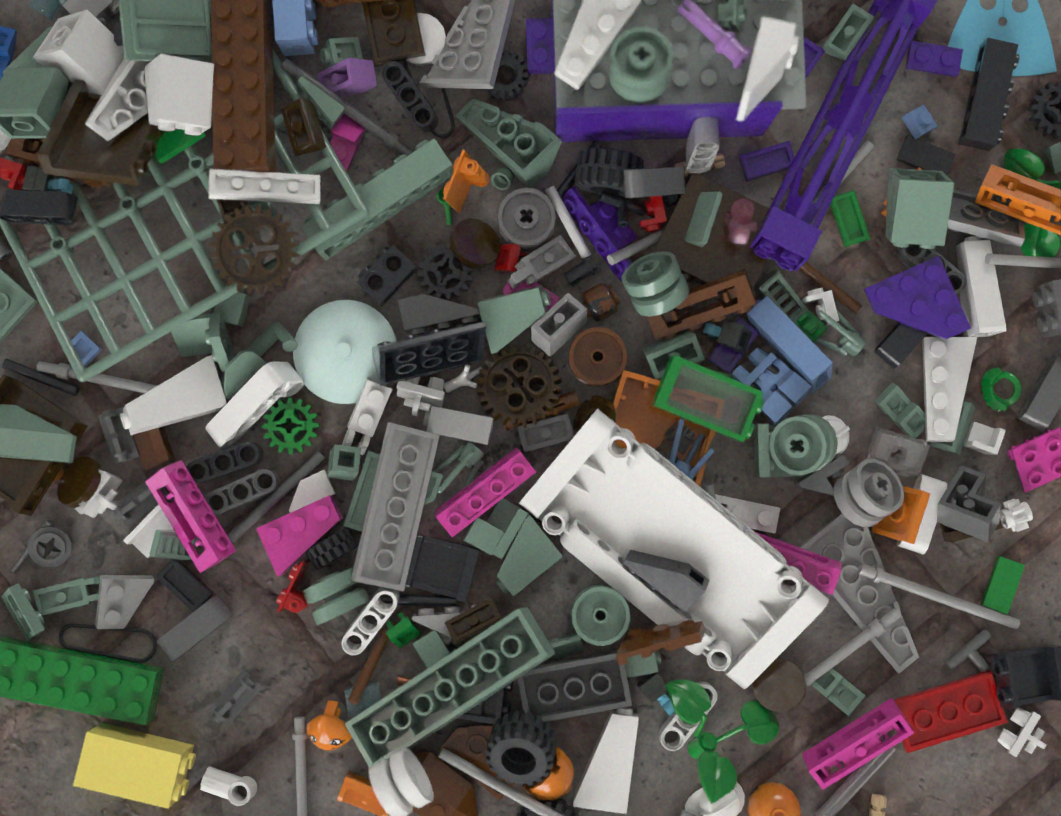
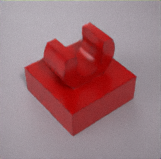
M514 244L500 245L501 249L496 258L494 271L502 273L516 272L515 266L518 264V258H524L527 254L520 251L521 246Z

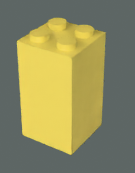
M101 723L86 732L73 786L163 808H170L176 801L180 800L182 795L185 796L188 790L189 780L186 779L188 769L191 770L195 762L196 754L192 753L194 745Z

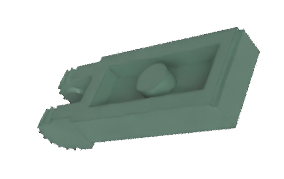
M100 576L89 579L85 577L33 590L37 611L41 615H46L93 603L92 601L98 600L99 592L91 595L89 585L99 584Z

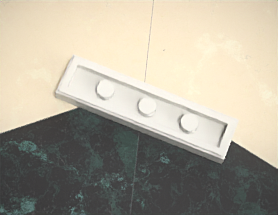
M209 169V198L319 204L320 175Z

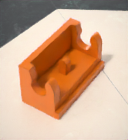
M349 771L344 779L337 800L340 802L344 801L379 816H388L373 790L370 779Z

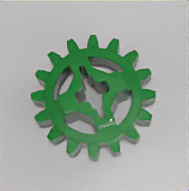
M288 397L287 404L279 399V407L271 406V415L264 414L263 416L268 420V424L262 425V428L268 429V433L264 435V438L272 439L269 446L275 447L279 445L278 452L283 453L288 448V453L291 455L294 454L295 448L301 453L304 452L303 445L305 444L312 447L311 437L318 438L319 436L314 432V428L320 427V424L314 423V419L318 417V414H310L312 406L307 405L303 407L304 400L301 399L294 404L292 397ZM297 409L305 415L307 421H302L298 417ZM284 411V416L279 421H275L277 416ZM291 420L293 423L302 425L301 427L293 428L292 433L289 429L280 426L289 424ZM275 431H280L284 435L286 443L278 438ZM303 431H307L304 438L297 442L298 436Z

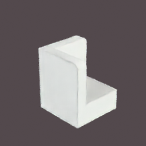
M975 421L971 422L963 447L986 455H997L1006 430L1002 428L994 429Z

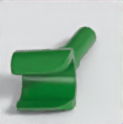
M443 187L437 193V200L444 206L446 225L453 224L451 206L443 199Z

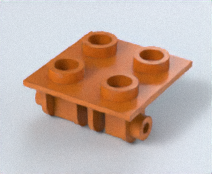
M462 150L460 157L456 158L453 165V175L451 180L446 183L443 191V199L457 213H461L472 184L485 187L490 181V177L485 170L465 150Z

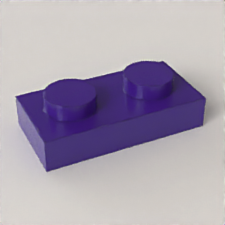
M911 41L905 69L957 77L960 71L963 49Z

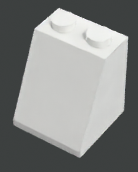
M88 10L58 18L33 58L44 66L57 67L71 83L74 80L85 81L89 94L102 95L117 68L124 60L123 46H117L114 42V34Z
M160 54L145 66V82L149 124L158 125V129L164 131H174L175 128L182 129L189 135H201L202 132L211 128L214 64Z

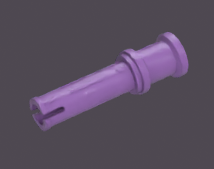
M685 0L683 2L691 11L685 6L680 5L678 12L715 44V51L718 54L723 53L732 61L733 67L736 70L750 58L753 49L750 47L746 48L735 38L736 34L733 31L726 32L692 0Z

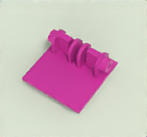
M1060 427L1054 430L1048 429L1039 436H1032L1031 440L1026 439L1023 444L1012 445L1010 450L1007 451L1009 459L1015 460L1024 493L1061 477Z

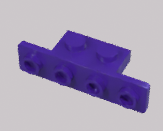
M572 187L562 197L565 207L580 227V230L595 247L597 253L601 255L610 267L612 273L622 282V275L632 262L629 258H626L614 265H610L607 256L633 243L638 238L629 225L626 227L618 225V210L615 206L601 201L589 206L579 191Z

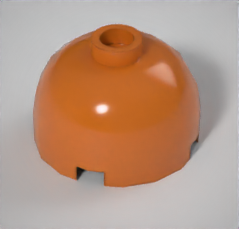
M556 747L550 774L547 777L544 776V780L541 782L535 781L534 785L528 786L527 783H524L523 789L542 801H552L565 796L572 787L574 768L570 758L559 747Z
M770 782L762 784L748 798V816H801L798 798L792 790L781 783Z

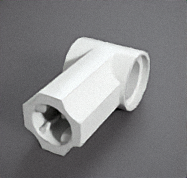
M208 767L202 778L200 790L228 799L236 806H241L255 796L257 793V783L249 776L240 777ZM238 785L246 788L247 796L239 794Z

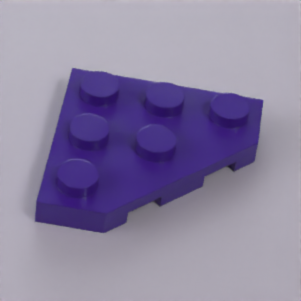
M939 256L864 289L875 314L933 334L943 340L971 329Z

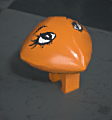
M328 700L324 714L311 719L306 727L310 740L318 748L325 751L338 749L352 739L345 725L346 722L340 719L342 710L338 708L339 702Z

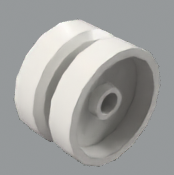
M406 747L391 754L390 762L384 759L369 768V777L373 790L379 802L390 816H407L412 813L413 806L421 808L433 801L434 794L429 778L417 757Z

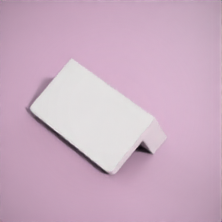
M158 504L123 541L127 545L133 544L142 554L150 558L155 531L174 529Z

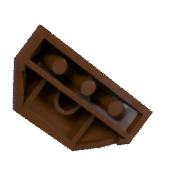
M433 752L413 753L423 766L434 794L433 801L423 807L417 808L413 806V811L417 815L478 816L473 783Z

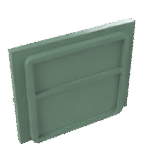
M119 0L125 60L152 61L160 54L212 63L211 0Z

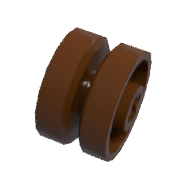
M593 327L584 330L576 336L570 346L568 363L572 374L578 381L587 386L602 387L611 384L621 375L626 366L627 351L625 343L617 333L608 328ZM600 352L603 355L602 360L597 362L593 359V354Z

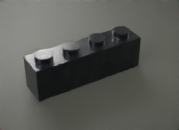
M987 38L980 45L958 144L989 151L1001 142L1003 129L1000 128L1002 119H1005L1009 109V104H1006L1007 95L1011 93L1014 86V79H1011L1013 69H1016L1020 55L1017 54L1019 44Z

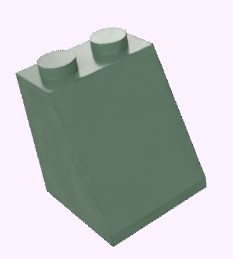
M49 65L43 68H31L28 66L7 68L0 80V129L9 138H46L67 96L69 80L57 67Z
M889 168L886 237L893 243V246L909 247V244H919L921 248L934 249L936 245H945L954 182L942 171Z

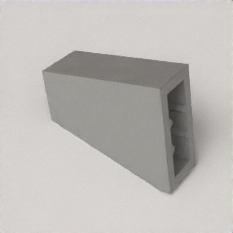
M435 406L431 407V412L426 411L423 426L427 427L426 432L489 445L494 425V419L491 417Z

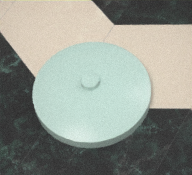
M337 300L316 308L302 322L295 336L298 347L293 351V359L296 371L304 381V385L315 395L337 404H355L366 379L379 383L372 358V347L385 341L395 342L397 339L389 322L373 307L354 300Z

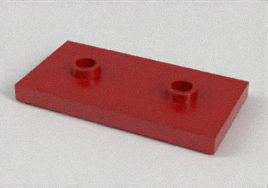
M988 670L893 699L914 734L901 741L904 751L910 753L1008 723L1004 708L1000 707V702L997 698V686L992 671Z

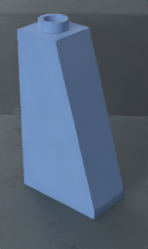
M768 296L762 301L760 299L757 300L756 304L752 305L753 309L747 313L748 322L759 331L761 337L788 368L796 372L812 386L810 393L814 394L832 378L833 363Z

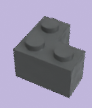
M960 466L938 502L937 522L988 542L999 524L1001 504L983 497L985 494L986 474Z

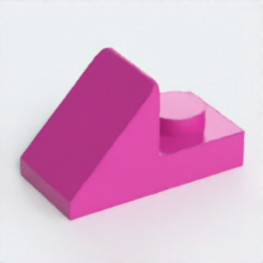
M343 115L330 132L333 136L330 145L344 169L348 172L366 129L349 116Z

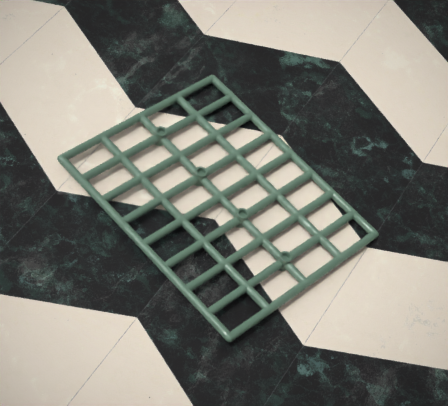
M273 49V69L294 102L302 96L288 72L281 67L282 62ZM212 101V111H211V119H212V120H213V101ZM280 114L274 118L275 151L288 173L317 175L331 167L356 208V211L331 225L319 204H307L322 231L304 240L298 247L293 248V252L301 256L367 217L369 209L323 131L322 134L326 148L321 151L325 158L303 171H299L278 135V128L285 124L283 114ZM191 145L184 150L189 158V168L168 180L155 156H152L148 163V168L158 186L133 199L125 184L113 183L121 199L120 208L100 220L96 216L79 181H70V184L74 185L72 193L78 197L77 203L89 226L65 240L57 225H45L52 238L51 248L31 260L11 222L0 219V226L79 381L85 382L238 292L236 282L232 286H225L222 278L218 277L219 273L216 268L212 267L214 264L202 244L203 241L213 236L212 232L221 231L217 223H223L222 218L196 233L173 191L176 187L197 176L209 194V169L213 166V154L203 159L197 153L194 145ZM57 176V177H55L54 179H65V178H63V177H61V176ZM164 195L187 238L168 250L161 252L142 217V207ZM212 199L215 207L217 208L220 214V208L217 200ZM248 202L253 212L256 210L257 205L262 206L264 212L268 208L273 209V218L278 215L271 202ZM127 216L132 219L152 259L128 273L104 229ZM236 231L233 239L237 246H241L245 242V237L242 231ZM95 235L117 279L92 293L73 254L75 246ZM191 248L196 253L216 290V293L192 307L167 262ZM251 248L239 249L242 254H254ZM61 256L82 300L57 314L35 270ZM276 257L264 264L267 269L272 270L276 267ZM244 258L250 268L249 261L246 258ZM158 268L181 313L155 327L132 283ZM123 288L146 334L120 348L97 303ZM88 309L111 354L85 369L63 323Z

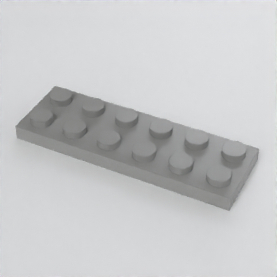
M387 423L351 577L352 581L404 591L440 435L394 423Z

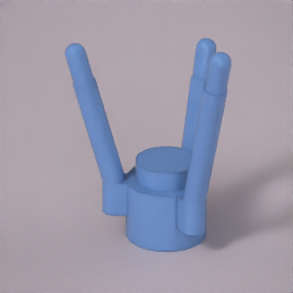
M681 418L676 430L669 462L693 480L695 474L714 453V449H709L691 470L690 462L704 438L703 434H699L685 461L678 459L675 463L684 425V419Z

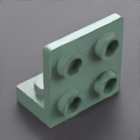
M221 313L198 315L171 331L182 357L212 354L213 360L218 362L221 372H225L226 365L233 359V345Z
M769 424L754 425V477L807 476V474H789L779 468L772 458L769 447L771 434L775 427Z

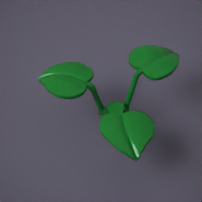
M1013 148L1006 151L1004 155V169L1061 190V182L1058 180L1043 181L1038 179L1045 171L1044 163L1038 155L1021 148ZM1030 223L1024 224L1025 240L1020 247L1024 256L1055 257L1061 247V237L1059 234Z
M683 679L671 681L665 686L670 694L671 703L676 714L686 723L695 724L700 721L697 730L693 732L695 738L691 739L687 744V750L691 757L697 759V770L702 787L710 803L714 804L729 794L737 784V774L732 763L727 758L719 757L717 752H713L716 749L717 743L747 729L749 738L754 743H769L779 732L778 719L771 710L765 708L759 701L751 700L746 702L740 711L741 719L745 724L717 738L712 733H701L707 720V715L704 712L711 707L709 695L696 682Z

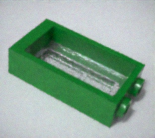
M673 355L670 356L651 406L738 442H744L745 438L749 439L753 432L754 424L752 421L755 413L759 414L764 405L762 396L764 392Z

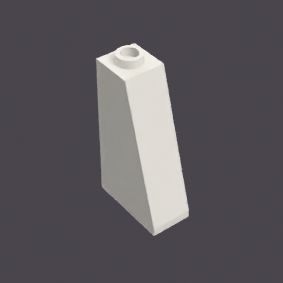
M977 236L964 238V242L956 245L958 270L965 275L967 280L965 289L960 293L961 307L971 326V329L963 332V337H989L1005 332L1006 323L995 265L985 263L986 254H993L990 240H981Z
M212 355L205 357L126 404L123 408L124 413L120 414L124 429L129 428L130 435L220 411L227 402Z
M622 707L617 708V710H610L573 795V807L627 814L639 720L638 714L633 713L632 708Z

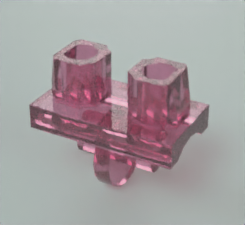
M744 198L736 200L731 206V214L725 215L724 222L729 227L728 238L731 239L732 243L748 244L749 232L756 231L757 222L752 218L754 206L749 200Z

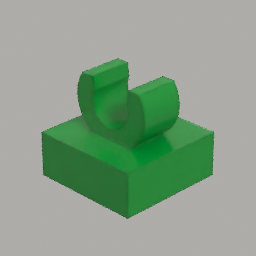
M810 310L794 323L813 343L828 331L827 326Z
M400 612L398 616L401 622L394 626L391 621H387L389 630L386 631V634L390 641L401 649L418 637L421 632L416 624Z

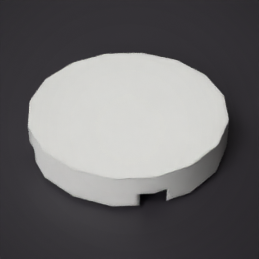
M417 13L426 56L406 59L405 61L416 66H425L432 64L431 62L435 55H440L446 45L444 28L438 19L429 14Z

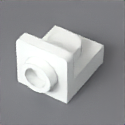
M818 288L807 292L808 296L804 297L802 302L807 304L818 301L816 314L819 320L823 321L825 325H830L819 315V311L822 310L836 322L839 321L832 290L824 292L823 288Z

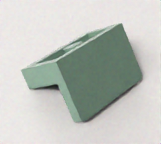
M504 498L497 503L487 523L504 532L503 537L493 552V555L500 559L503 558L528 515V512Z

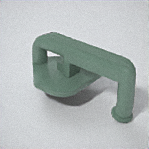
M274 322L269 325L245 350L239 352L226 365L225 372L220 378L226 399H232L257 371L267 364L261 356L278 339L283 343L282 348L286 352H292L297 349V341L294 340L281 323Z

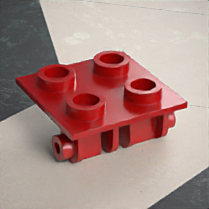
M309 559L293 566L288 576V579L292 581L289 587L282 589L276 601L279 604L277 612L287 609L297 613L309 606L302 592L297 590L311 562Z

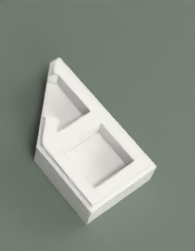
M326 470L300 480L289 508L290 513L326 496L336 494L330 479L327 478Z

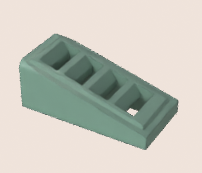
M300 77L297 83L298 91L306 100L313 103L316 113L327 127L332 130L343 116L344 106L306 78Z
M772 270L754 286L763 299L768 296L786 316V312L796 305L798 308L787 316L793 323L808 311V308L779 271ZM776 282L777 284L768 291L767 288ZM782 289L784 292L774 299L773 296ZM789 297L791 300L781 308L780 304Z
M174 530L155 531L150 556L191 560ZM197 537L191 541L194 547Z

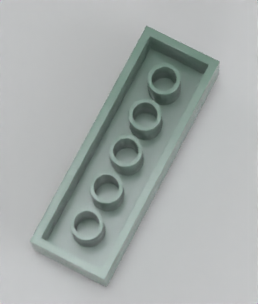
M435 138L431 141H428V139L422 141L415 147L416 151L408 156L406 154L399 156L393 161L394 165L386 171L384 169L378 170L371 176V181L364 185L360 183L355 186L369 209V215L315 247L325 261L452 177L454 172L453 166ZM346 196L342 200L337 198L331 201L326 206L327 210L324 211V214L332 225L356 211V208L349 196ZM313 215L307 217L304 220L306 224L301 226L308 238L322 231Z

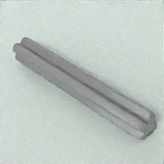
M894 746L857 768L820 807L815 815L835 816L895 752L896 748Z

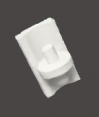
M420 377L399 381L397 384V396L405 398V406L413 407V416H418L419 410L429 412L431 405L442 408L445 394L443 392V379L431 377L428 387L418 385Z
M99 469L98 473L101 474V481L96 492L87 502L82 501L79 503L80 506L75 508V510L92 518H95L98 513L103 514L106 508L115 510L118 505L113 499L118 494L116 489L123 481L120 477Z
M1020 708L1015 709L1010 720L1021 726L1020 731L1016 736L1003 728L997 741L1008 749V753L1015 757L1019 754L1026 740H1029L1025 751L1030 754L1033 753L1036 746L1045 749L1047 745L1040 741L1045 731L1037 728L1034 735H1030L1041 716L1033 711L1029 713Z

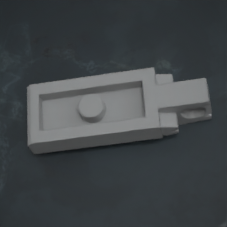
M559 235L522 258L515 266L517 271L511 274L507 281L513 289L524 282L528 286L533 283L535 284L573 260L576 255L562 236Z

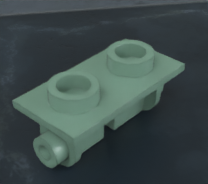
M729 0L728 4H719L718 24L725 31H730L732 26H736L740 32H743L744 22H747L748 18L744 0Z

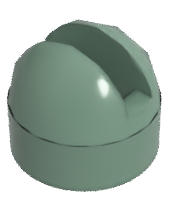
M498 168L491 177L493 186L499 190H507L513 182V173L509 168Z

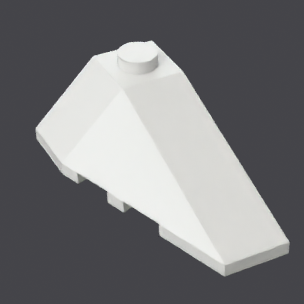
M124 58L85 124L106 141H109L148 113L145 66L151 61L125 60Z

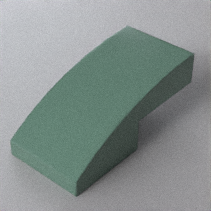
M891 383L874 401L912 440H915L925 429V413L917 404L910 401L898 385Z
M833 668L810 684L849 717L866 698L861 691Z

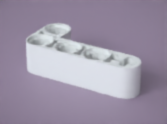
M269 362L257 371L207 424L205 429L221 450L229 448L280 397H290L297 393L304 386V381L289 362Z

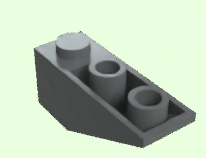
M425 294L398 300L404 331L406 333L411 332V335L415 336L427 333L426 329L437 327V329L441 330L452 328V323L459 321L466 324L478 322L477 317H481L480 310L477 308Z

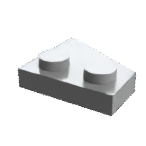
M100 575L96 628L124 629L153 585V576Z

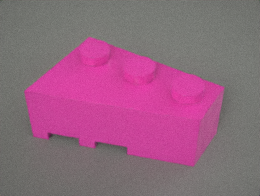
M334 495L326 496L256 528L277 577L284 575L306 554V551L315 546L344 519Z

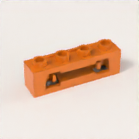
M991 164L975 203L1061 235V226L1049 222L1051 215L1055 216L1054 221L1056 223L1061 219V190ZM996 194L1002 196L1001 202L1005 203L1008 198L1011 199V202L1006 206L993 201L992 198Z

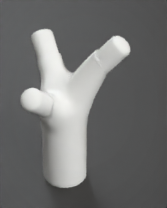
M465 365L464 371L459 376L444 383L446 392L449 393L462 386L476 388L477 383L470 380L478 375L479 370L482 368L479 367L469 372L470 365Z

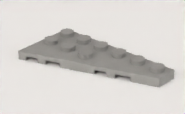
M471 0L468 7L464 6L445 38L446 45L440 55H435L431 62L433 67L427 76L424 75L419 83L424 88L494 89L515 0Z
M841 512L799 546L808 551L842 562V570L833 597L862 631L866 630L869 627L868 624L877 618L879 620L894 608L901 614L891 585L883 582L875 583L871 581V578L858 574L860 564L873 568L878 566L883 568L885 572L868 527L855 525ZM902 614L899 619L885 628V633L879 637L875 636L870 640L898 674L919 658Z

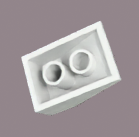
M762 17L737 120L743 121L781 80L784 69H790L799 40L798 36H794L796 24Z

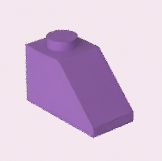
M347 58L317 74L318 81L339 97L361 94L377 86L372 60Z

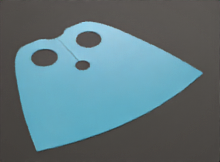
M968 0L954 27L947 46L963 49L960 68L974 72L980 45L987 38H993L1019 44L1017 54L1020 55L1016 69H1013L1012 76H1031L1057 72L1051 39L1038 0H1027L1028 8L1021 13L1016 12L1012 8L1013 0H996V5L991 10L983 9L980 5V0ZM1001 17H1004L1007 20V24L1005 26H1000L998 24V20Z

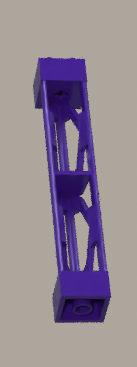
M937 0L873 1L868 13L875 17L878 11L881 15L864 39L870 25L847 59L843 61L749 247L754 250L756 255L764 259L771 258L777 261L778 265L787 271H797L809 259L822 233V230L818 228L917 29L932 12ZM891 21L859 85L853 86L852 83L858 61L881 26ZM900 27L899 38L881 76L869 94L868 89ZM842 81H844L840 96L841 103H837L828 110ZM822 120H827L824 127L822 128V130L810 146ZM833 129H836L803 197H798V189L804 168L826 135ZM846 135L845 146L817 202L813 204L812 201ZM789 188L790 191L784 212L779 209V206Z

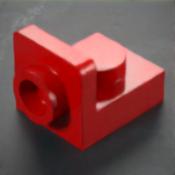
M0 157V177L10 181L8 187L11 190H23L22 187L27 168L23 164Z
M648 196V200L645 201L647 216H652V219L640 221L638 226L639 230L646 229V233H652L662 230L661 226H665L667 219L662 196Z

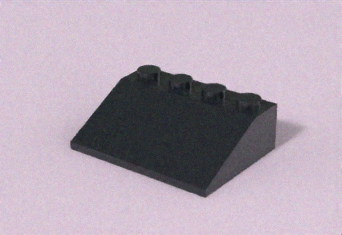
M485 322L461 323L450 329H435L425 335H410L400 341H385L372 347V358L380 386L482 362L486 332Z

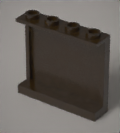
M74 80L37 154L44 174L139 186L143 175H146L148 172V163L151 157L156 154L159 138L163 137L165 131L158 129V125L149 124V115L147 113L118 135L106 141L85 124L102 95L89 94L85 81Z
M692 173L685 187V193L681 195L654 252L665 251L674 254L680 265L681 273L685 276L688 283H691L693 280L702 285L746 269L751 285L754 288L767 259L759 257L749 247L769 208L698 173ZM721 192L723 196L707 244L699 247L687 243L685 237L700 193Z
M4 374L1 376L0 404L20 406L26 411L41 417L43 420L77 436L76 444L78 443L88 425L18 379ZM0 457V497L10 503V509L16 513L32 516L65 462Z

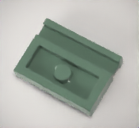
M19 583L9 587L1 598L28 642L45 630L43 627L45 624L44 619L38 611H34L30 604L31 597L25 588H21Z

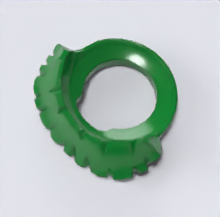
M999 367L984 373L981 382L984 401L994 411H1006L1007 407L1014 404L1020 397L1021 384L1018 378L1010 372L1001 371ZM1002 378L1008 379L1013 385V393L1008 399H1002L994 393V384Z

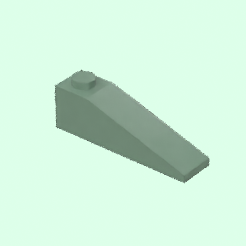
M474 98L455 115L456 119L506 168H509L513 175L526 187L532 189L549 173L562 141L543 124L527 121L517 114L511 115L503 112L496 106Z
M0 404V457L73 463L77 436L43 420L41 417L26 411L20 406Z

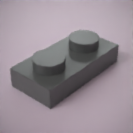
M568 414L538 421L536 425L530 423L527 424L526 428L523 426L518 427L524 452L570 441L574 437Z

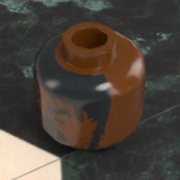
M600 283L584 291L582 294L583 303L581 304L587 308V318L591 316L593 320L600 322L618 311L617 305L620 304V300L611 285L607 287V285Z

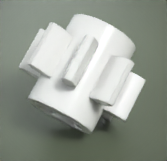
M1019 499L1003 502L1005 509L1000 510L1002 525L1006 529L1012 528L1013 532L1029 528L1027 522L1033 520L1029 505L1026 502L1020 503Z

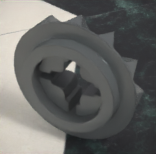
M47 525L44 528L37 529L31 535L27 548L29 556L38 565L56 567L63 564L69 558L72 542L68 537V533L63 532L59 527H49ZM52 538H55L54 546L58 549H52L48 555H45L46 546L43 542L48 543Z

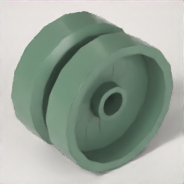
M636 27L628 29L617 37L612 45L609 66L610 83L617 94L630 101L644 102L651 101L663 93L669 83L673 61L672 46L665 35L652 28Z
M660 251L645 255L631 263L622 275L623 285L627 293L631 295L632 304L636 312L642 316H656L671 311L679 306L689 293V286L685 276L681 273L676 256L671 252Z
M804 414L787 418L780 422L771 434L769 447L772 458L779 468L789 474L804 475L821 470L831 463L837 452L838 440L835 430L827 420L818 415Z
M354 567L341 573L339 571L317 580V584L302 590V594L309 604L322 599L325 601L324 604L314 608L312 611V616L317 625L371 600L365 587H359L348 592L347 587L357 583L351 580Z
M604 584L590 585L582 589L574 598L570 609L571 621L577 634L586 642L597 646L610 645L619 640L627 631L630 622L629 606L624 597L611 586ZM599 610L604 611L606 615L605 617L602 616V620H598L595 616Z

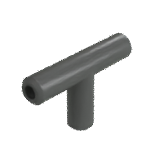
M983 629L946 661V665L953 670L968 657L980 672L987 671L989 665L976 650L991 638V634L986 629Z

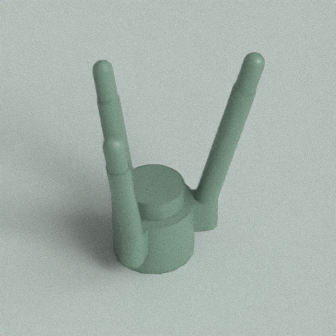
M820 310L819 315L842 334L838 341L841 346L821 338L816 343L833 349L844 357L848 353L853 357L862 350L867 340L860 336L861 333L838 310L839 321L847 330L824 311Z
M469 441L465 446L461 444L456 452L433 470V472L438 473L459 457L460 463L439 487L438 493H442L464 466L469 469L473 466L464 487L471 483L478 469L484 463L481 459L485 454Z

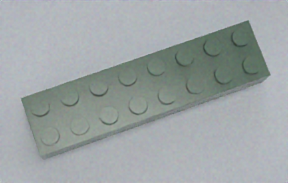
M528 607L518 608L346 722L345 725L369 768L384 759L390 762L391 754L404 747L411 749L556 653Z

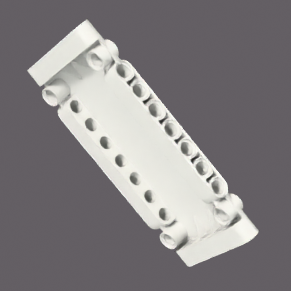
M599 409L592 414L519 502L534 517L542 521L543 528L547 533L560 536V542L566 550L657 625H679L686 620H693L694 622L703 621L705 633L702 642L686 646L685 648L695 655L702 653L707 657V663L713 670L724 671L729 678L743 689H746L824 610L829 602L825 595L803 578L798 568L787 565L785 558L780 552L646 443L640 444L636 441L634 434L630 430L619 427ZM621 439L625 441L627 448L618 447L615 440ZM552 516L559 517L562 523H556ZM630 550H635L689 563L710 581L704 594L685 613L682 609L674 607L663 594L652 590L648 583L639 575L632 574L623 561ZM792 579L796 584L789 586L783 580ZM715 652H722L726 657H719Z

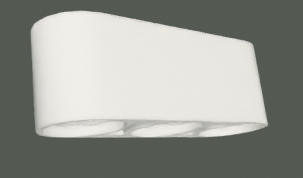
M920 474L913 488L931 493L915 543L910 544L897 540V546L925 554L937 522L938 502L947 489V483Z
M385 587L377 589L371 600L367 602L348 627L342 639V648L346 653L357 655L366 648L395 610L400 597L398 590ZM388 594L392 597L393 602L389 604L384 603L380 596ZM364 616H375L377 623H368ZM356 635L362 642L354 644L350 641L349 636Z
M699 681L696 683L710 690L711 707L704 712L707 715L717 701V693L710 683ZM675 712L666 719L659 729L658 736L661 744L669 751L679 750L698 727L700 721L695 724L686 723ZM668 731H676L678 733L677 740L672 743L666 742L664 740Z

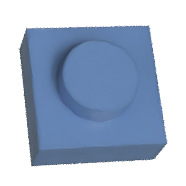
M925 105L916 108L902 117L915 140L937 127Z
M80 331L71 340L85 368L103 350L83 331Z

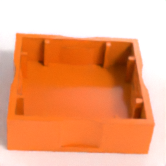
M623 370L612 402L616 411V424L623 429L630 430L634 434L636 441L640 444L646 443L655 449L664 440L666 431L676 422L679 423L681 418L651 406L660 383L659 380ZM674 387L669 396L671 400L717 419H720L725 402L723 399ZM684 419V425L695 433V436L693 437L694 442L684 455L677 451L676 456L680 460L685 461L699 434L704 435L700 446L690 462L692 470L707 453L716 432ZM621 439L615 440L618 447L627 448L625 441ZM706 463L692 480L698 486L701 484Z

